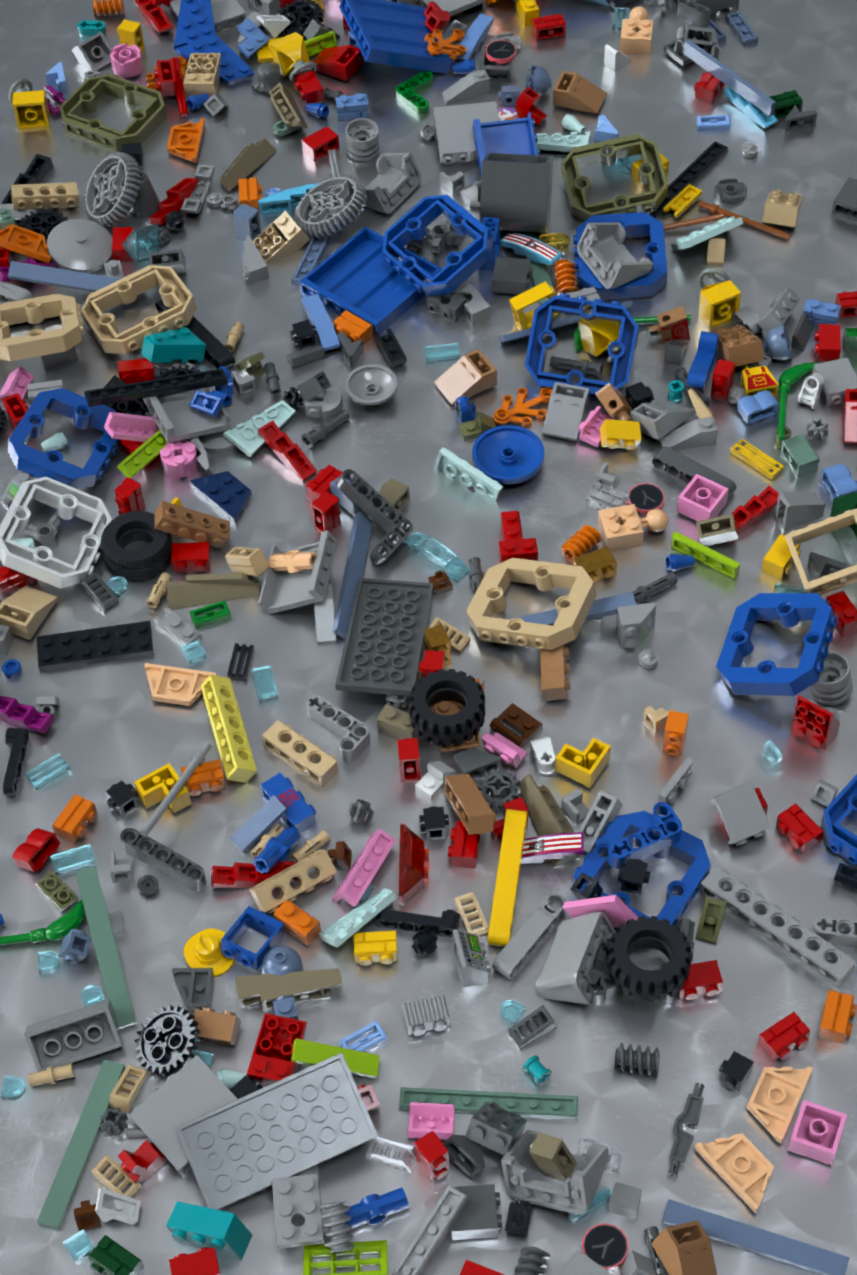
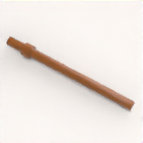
M700 201L698 207L708 210L711 214L723 213L724 217L727 218L732 216L735 218L742 217L743 224L787 241L790 238L788 233L719 208V205H711Z
M720 213L663 225V229L665 232L723 219L724 215Z

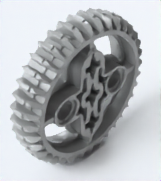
M119 151L106 155L105 158H102L101 162H98V166L95 167L91 178H89V183H87L88 186L85 189L86 194L84 195L86 198L84 200L85 213L89 220L105 228L114 227L120 221L122 222L123 218L127 217V213H130L134 202H136L135 199L138 196L137 193L140 190L139 185L141 184L139 181L141 179V171L139 170L138 162L130 155Z
M348 175L330 177L329 180L325 179L324 182H319L313 189H309V192L305 193V196L298 202L294 212L295 222L308 237L312 236L313 238L326 237V235L331 236L332 233L336 234L337 231H342L344 227L352 224V221L356 220L357 216L361 215L360 212L364 210L363 207L367 201L364 186L356 177L353 178Z

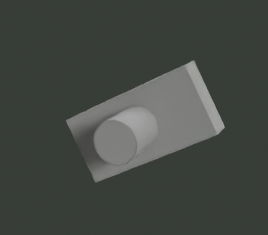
M111 260L108 263H104L105 272L108 277L120 279L125 277L120 260Z

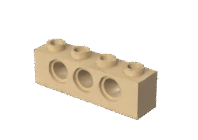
M76 182L11 185V198L14 210L79 207V192Z
M277 720L262 735L263 746L322 788L338 773L337 760L334 756L326 754L318 745H313L307 741L305 736L294 732L288 724H283Z
M320 849L249 890L259 910L269 914L279 908L278 905L282 904L285 900L288 899L292 902L297 898V894L301 892L307 893L315 888V884L331 880L333 878L332 875L337 871L327 851ZM311 867H314L316 873L314 877L310 878L308 871ZM293 877H296L298 884L292 888L290 881ZM278 887L280 894L277 898H274L272 891Z

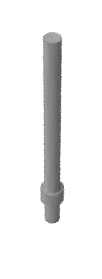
M206 742L200 751L193 755L189 766L140 831L141 835L147 837L196 768L203 764L205 756L212 748L210 743Z

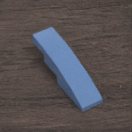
M479 14L460 45L466 47L467 51L465 55H459L456 60H471L473 53L476 54L480 44L484 43L495 19L494 17Z
M315 294L302 298V304L308 313V319L312 326L315 327L316 337L324 351L341 347L319 295Z

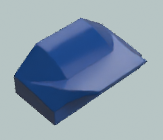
M197 390L189 406L205 415L216 418L228 394L216 390L207 393Z

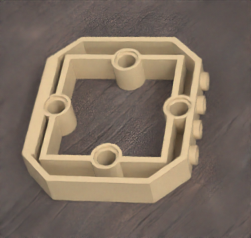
M149 265L89 294L81 309V314L85 324L105 353L128 355L142 348L144 336L176 330L189 325L197 306L193 295L172 267ZM160 285L159 292L164 306L173 308L156 316L147 317L142 323L118 334L119 327L115 316L112 313L103 314V312L121 303L131 304L136 300L137 295Z
M52 294L0 305V359L16 361L65 352L82 341V334H85L80 304L76 303L75 297ZM61 317L63 326L61 329L50 331L35 329L28 332L27 335L11 336L9 325L24 322L37 324L43 322L46 318Z
M511 558L488 568L466 612L470 625L480 640L553 650L577 638L597 594L594 582L582 566ZM510 582L534 584L540 591H548L553 587L571 589L568 596L559 597L555 601L558 617L553 626L524 622L520 618L511 620L493 618L494 613H500L507 608L504 594Z

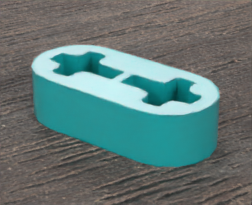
M83 20L77 24L78 32L81 35H95L99 32L106 33V25L103 21Z

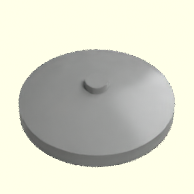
M72 219L64 221L52 229L47 239L48 255H51L52 262L61 269L90 274L103 269L104 263L111 261L113 256L112 236L106 228L91 220Z
M232 398V403L228 407H224L225 411H228L230 415L228 430L236 428L238 424L245 423L252 417L249 408L239 400ZM228 430L197 437L207 453L219 454L237 449L234 444L223 436L224 432Z

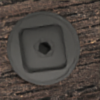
M144 875L137 882L138 891L145 896L155 894L159 887L158 880L152 875Z

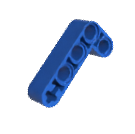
M701 331L698 350L689 370L686 386L700 389L705 388L715 362L719 334Z
M659 802L654 805L652 826L618 840L609 846L608 864L612 868L620 869L621 864H626L627 858L641 860L680 841L682 823L668 803Z

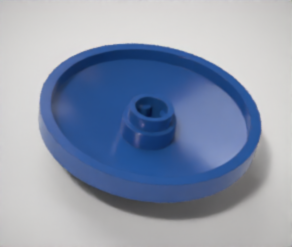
M513 425L498 426L487 430L477 438L472 449V460L477 470L482 471L486 476L496 480L498 483L516 484L532 478L540 471L544 463V446L539 437L526 428Z

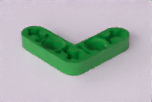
M423 71L396 87V97L421 115L429 112V102L419 95L418 92L433 84L432 72Z

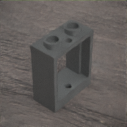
M482 46L480 70L485 69L490 82H511L512 61L508 62L507 66L485 65V60H488L486 57L487 46Z

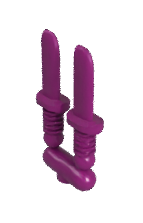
M50 85L44 86L52 95L54 101L58 100L61 104L66 101L62 92H57ZM46 98L51 114L54 116L60 114V106L54 108L50 104V100Z

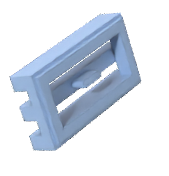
M729 115L697 116L698 131L729 130Z
M375 1021L339 1041V1045L341 1048L368 1052L388 1041V1037L379 1023ZM377 1029L376 1032L370 1034L369 1036H365V1037L361 1038L358 1042H356V1043H354V1044H352V1045H350V1046H347L349 1043H351V1042H353V1041L359 1039L360 1037H362V1036H364V1035L370 1033L371 1031Z

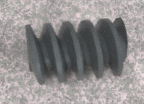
M620 1043L615 1053L614 1071H616L618 1065H620L622 1072L629 1066L631 1073L638 1067L639 1074H642L644 1069L647 1068L648 1075H651L653 1070H656L658 1076L659 1049L656 1047L654 1052L651 1053L650 1047L647 1046L645 1051L642 1052L641 1045H638L636 1050L633 1051L632 1044H629L627 1050H625L623 1043Z
M537 1247L521 1249V1256L518 1258V1265L515 1266V1273L513 1275H544V1272L539 1268H547L548 1265L543 1259L549 1260L550 1254Z

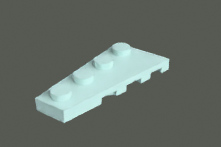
M570 132V135L555 133L551 136H547L546 133L537 134L538 142L536 143V148L544 151L570 152L574 147L588 145L590 132H585L584 135H577V132Z
M444 447L439 451L433 472L437 474L442 472L450 480L455 478L461 481V485L465 487L472 486L476 492L494 501L498 499L503 486L496 480L489 478L482 471L477 470L467 461L456 456L452 451Z
M384 888L318 933L321 941L338 948L378 913L392 904L397 898L394 891Z

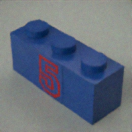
M278 773L260 785L262 796L266 801L275 795L289 810L281 817L289 828L293 826L301 834L316 824V811L314 807L305 802L303 794L293 788L294 786L288 777L285 778L281 773Z

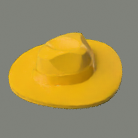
M210 928L193 935L184 946V957L190 968H213V977L226 973L235 961L221 953V939L226 933L219 929Z

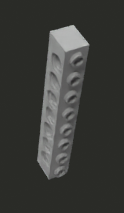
M715 867L701 882L700 894L705 898L710 896L727 901L725 909L727 913L836 988L840 989L854 972L856 961L851 955L837 949L832 942L825 941L814 930L800 924L795 917H790L784 913L779 906L769 903L761 894L750 890L745 883L731 877L727 871ZM791 936H797L799 939H794ZM827 960H832L835 963H829Z

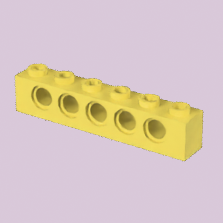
M210 674L201 685L226 779L247 783L255 775L257 769L230 678Z

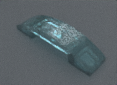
M414 532L403 541L405 547L415 554L420 552L440 566L443 572H446L448 577L456 583L469 573L467 566L451 550L426 534Z

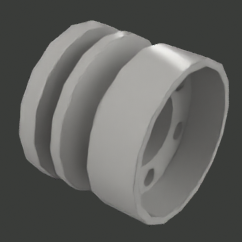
M358 118L348 123L346 127V152L351 159L367 162L377 157L379 153V127L374 121Z
M828 653V657L824 660V670L820 673L819 680L811 685L812 695L819 703L824 705L841 704L849 699L853 693L850 664L841 654Z

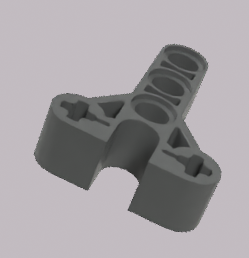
M611 942L600 946L595 970L609 974L607 956L609 943ZM591 973L592 982L587 986V992L592 994L590 1004L602 1005L606 999L623 994V989L618 990L614 985L615 981H612L610 976ZM667 995L666 1000L659 1001V999H654V1002L668 1005L673 1002L674 996L670 997Z

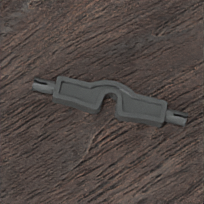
M695 1083L693 1094H688L684 1111L676 1118L674 1123V1143L669 1156L671 1165L668 1175L672 1176L673 1169L675 1168L673 1177L678 1176L680 1165L683 1166L685 1164L687 1154L694 1140V1136L684 1131L683 1128L698 1127L700 1111L704 1100L701 1097L705 1087L702 1083L700 1088L699 1083Z

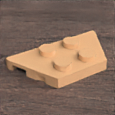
M145 663L144 665L152 699L158 702L191 706L203 694L201 685L210 674L217 676V673L150 663Z
M764 1067L747 1104V1109L780 1144L785 1137L812 1074V1067H806V1069Z
M743 1133L732 1135L730 1138H718L710 1143L702 1144L700 1142L695 1144L694 1149L750 1209L756 1213L769 1183L774 1165Z

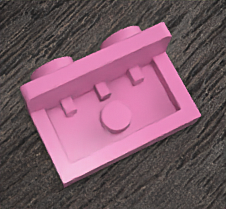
M597 406L595 410L589 413L585 422L583 421L580 424V440L598 448L601 445V425L605 419H615L601 414V406Z
M486 732L482 737L483 748L488 753L499 756L502 762L514 768H517L527 756V752L497 732L493 736Z
M410 1103L408 1138L420 1139L431 1131H434L440 1140H447L453 1135V1104Z

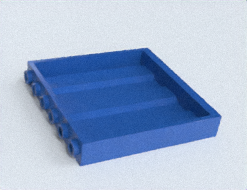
M341 0L339 8L366 62L449 73L454 60L446 54L433 56L427 50L429 43L424 38L427 33L432 34V32L424 24L427 19L423 14L426 10L425 7L385 0Z
M366 226L300 280L301 294L306 297L318 294L324 307L339 316L347 310L373 325V335L376 332L379 335L382 334L426 295L423 292H418L413 283L409 284L403 274L399 275L395 271L394 266L390 267L385 262L384 258L386 257L382 252L384 236ZM404 247L401 249L407 256H413L419 266L431 277L435 276L442 269Z

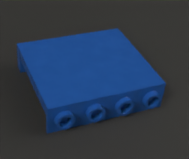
M528 113L527 118L480 123V119L473 120L472 127L480 176L482 174V160L487 153L540 155L539 148H536L538 139L537 133L533 131L535 120L534 118L531 119V113Z

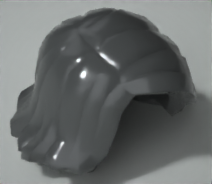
M276 62L261 63L255 70L254 75L251 76V86L261 93L268 94L279 82L283 85L279 64Z

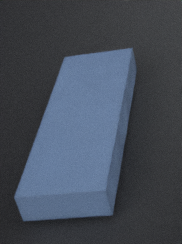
M740 11L726 15L725 20L744 46L758 43L757 35Z
M273 795L230 838L242 852L246 853L289 810Z

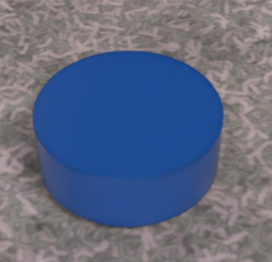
M8 660L2 665V672L6 678L14 679L21 675L22 667L19 661Z

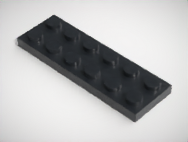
M143 621L37 636L39 671L154 655L151 622Z

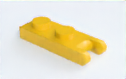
M689 184L664 207L663 211L667 213L672 210L675 212L674 217L679 218L702 196V190Z

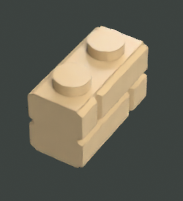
M235 547L225 556L227 563L230 564L229 567L232 573H244L246 575H253V577H259L269 567L262 549Z

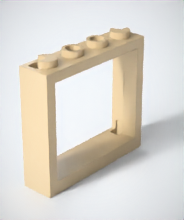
M857 508L784 535L806 593L822 595L857 582V564L808 582L795 548L797 544L854 523L857 524Z

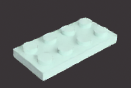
M732 216L720 219L715 224L704 226L702 230H696L689 233L690 235L677 238L676 242L671 244L673 251L692 247L743 224L742 217L735 218Z

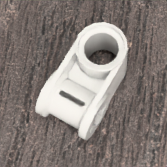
M814 373L804 380L797 404L802 403L811 406V409L816 408L824 384L822 375ZM811 378L817 381V386L811 384Z
M550 737L530 741L532 756L535 759L539 773L543 776L553 775L555 773L556 759Z

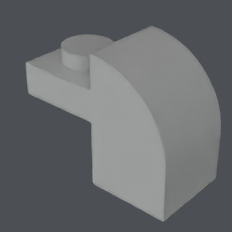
M324 391L323 401H305L306 418H323V423L337 415L343 408L342 391Z

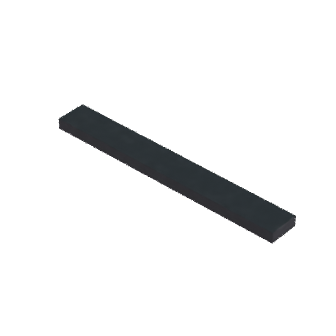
M716 141L713 142L668 186V196L658 209L648 214L658 220L665 213L663 211L664 207L689 184L693 186L728 152V147Z
M223 368L88 390L84 391L88 406L94 407L228 384V379Z

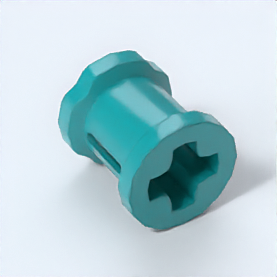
M680 380L671 381L668 385L670 392L667 398L669 401L680 403L683 401L682 391L684 390V384Z
M534 1055L525 1062L523 1070L531 1074L537 1085H541L551 1076L552 1071L546 1069L539 1061L540 1058Z

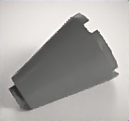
M141 172V179L139 180L141 182L139 185L140 190L137 193L136 202H134L133 207L130 209V213L132 215L135 214L137 218H149L159 211L157 204L160 203V200L147 174Z

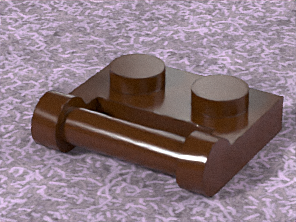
M513 703L497 718H494L489 725L490 728L498 730L521 748L543 728L541 722ZM503 723L507 724L512 729L517 731L519 734H521V736L517 735L512 730L504 726Z

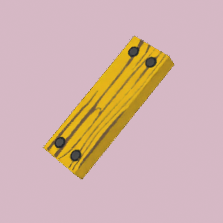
M743 439L730 448L731 454L771 480L784 470L782 464Z

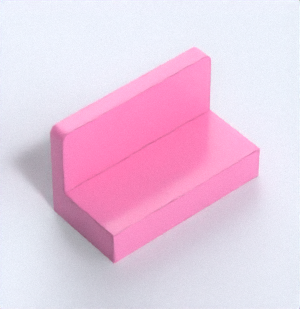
M21 366L9 374L0 392V400L16 393L23 400L28 390L27 384H31L34 376Z

